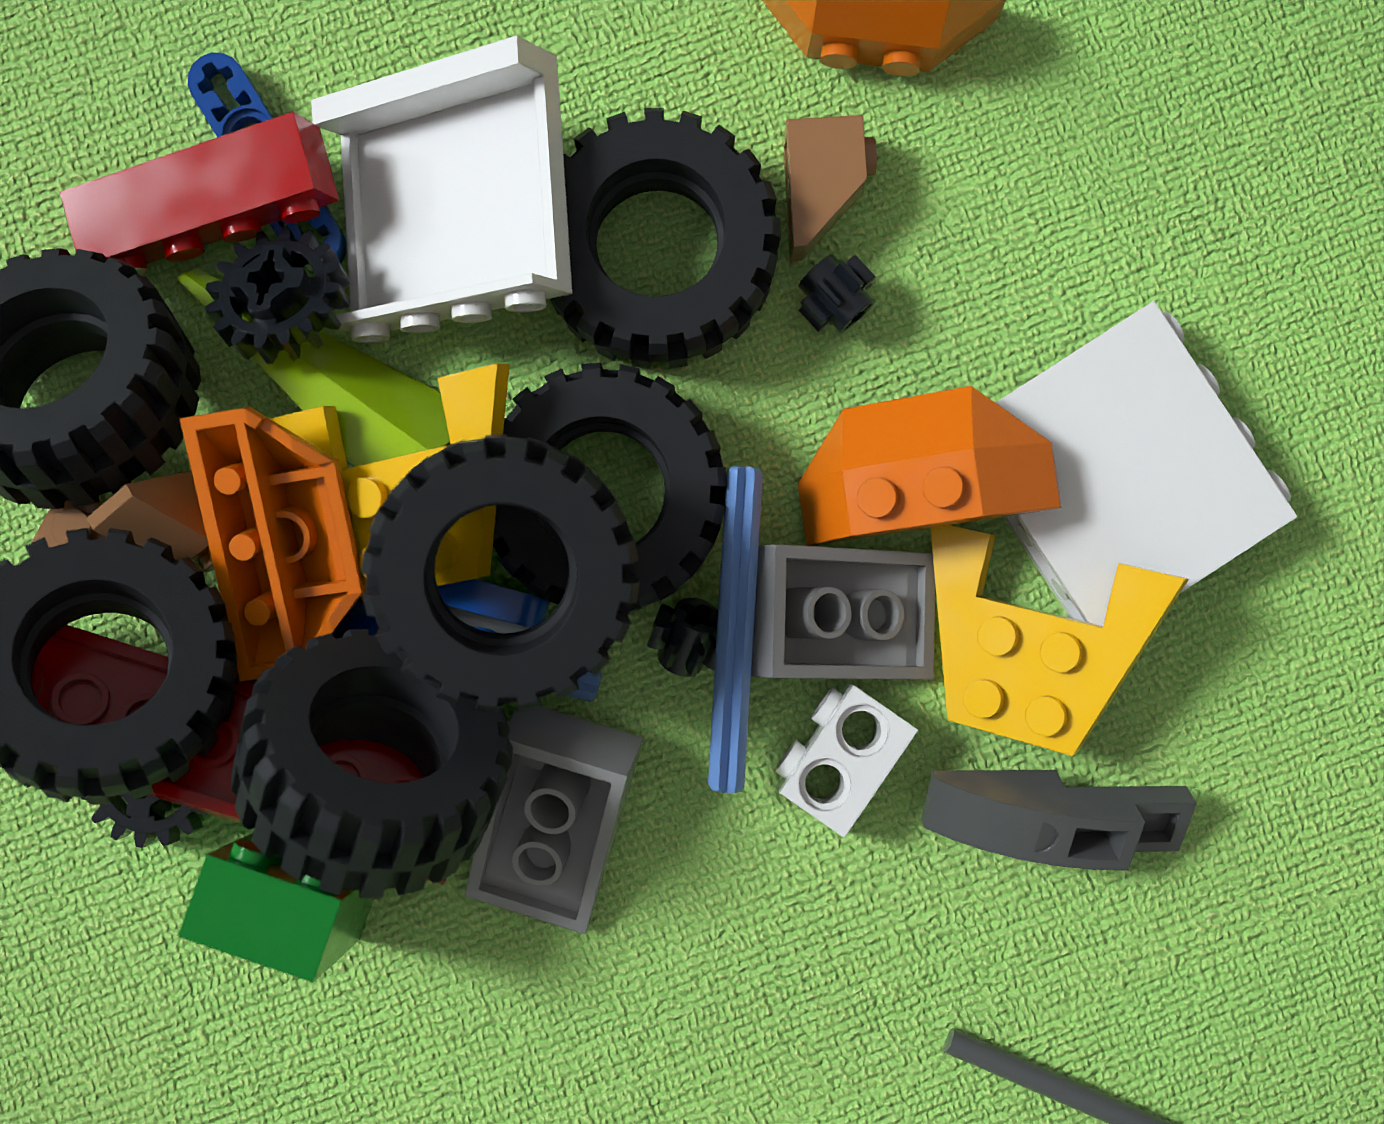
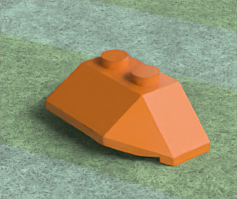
M761 0L807 58L820 59L823 65L836 69H849L857 66V64L881 66L884 72L903 77L914 76L920 71L930 72L995 22L1006 0Z
M972 386L843 409L798 482L806 546L1062 508L1053 443Z
M245 407L180 419L219 592L226 606L228 620L232 623L240 682L258 679L263 671L275 666L276 659L290 649L299 645L305 650L307 641L329 633L334 634L366 590L360 570L359 556L338 459L253 408Z

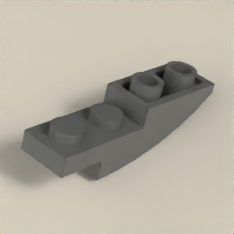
M1057 770L932 771L921 821L924 828L932 832L1003 856L1060 867L1128 871L1135 852L1179 851L1197 803L1187 786L1064 787Z

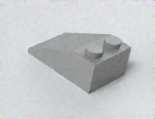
M780 544L759 545L751 667L752 677L934 680L935 575L933 553Z
M542 706L524 711H519L517 707L508 722L510 728L508 738L513 746L512 764L507 774L508 780L487 831L484 833L480 846L473 855L465 896L586 934L628 797L643 737Z

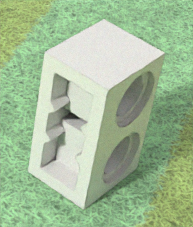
M849 683L846 684L841 693L833 687L827 692L811 717L813 721L819 724L805 745L795 740L775 769V772L782 777L776 786L779 793L844 838L918 731L911 724ZM856 711L868 712L875 724L872 738L861 746L847 744L842 734V726L845 719ZM823 764L835 767L839 775V784L835 792L825 798H816L809 795L805 788V780L810 770Z

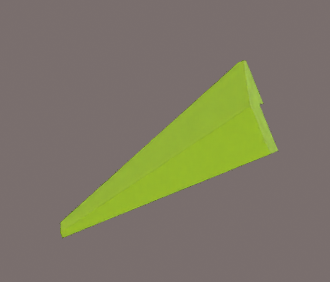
M199 268L187 271L178 278L204 307L214 301L205 289L206 284L222 281ZM242 313L243 320L253 324L249 314ZM322 331L319 332V335L324 345L318 349L308 341L301 344L300 359L293 361L286 350L279 351L278 357L273 364H267L258 352L252 357L302 411L320 406H336L345 455L354 466L451 445L439 391Z

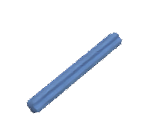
M733 466L726 473V507L723 523L708 774L710 789L720 793L742 792L745 784L763 483L761 469L750 466Z

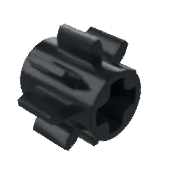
M830 254L817 263L800 281L798 287L806 297L800 302L802 306L798 311L818 332L829 323L840 333H843L859 321L875 304L876 300L867 290L873 285L871 282L876 276L857 255H854L845 263L844 261L840 262L834 254Z
M684 598L676 604L675 609L662 604L653 623V629L647 646L652 649H658L657 656L660 664L667 671L675 675L695 677L701 671L703 665L715 670L718 610L709 602L699 598Z

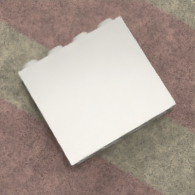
M513 36L311 100L312 123L322 129L341 135L351 312L336 316L342 324L338 330L351 332L352 341L360 343L385 342L391 339L390 331L398 329L408 333L434 332L440 330V321L447 319L461 323L484 322L492 319V310L501 308L512 312L539 311L546 308V299L572 294L556 55L519 36Z
M1152 301L996 402L1053 443L1062 508L1006 516L1004 519L1069 618L1101 626L1104 624L1118 563L1189 578L1181 591L1183 592L1297 518V515L1288 503L1291 500V495L1286 484L1275 472L1266 470L1253 450L1255 448V440L1251 431L1239 418L1230 416L1218 398L1220 388L1215 377L1204 365L1195 363L1183 345L1185 337L1181 326L1169 312L1161 311L1155 301Z

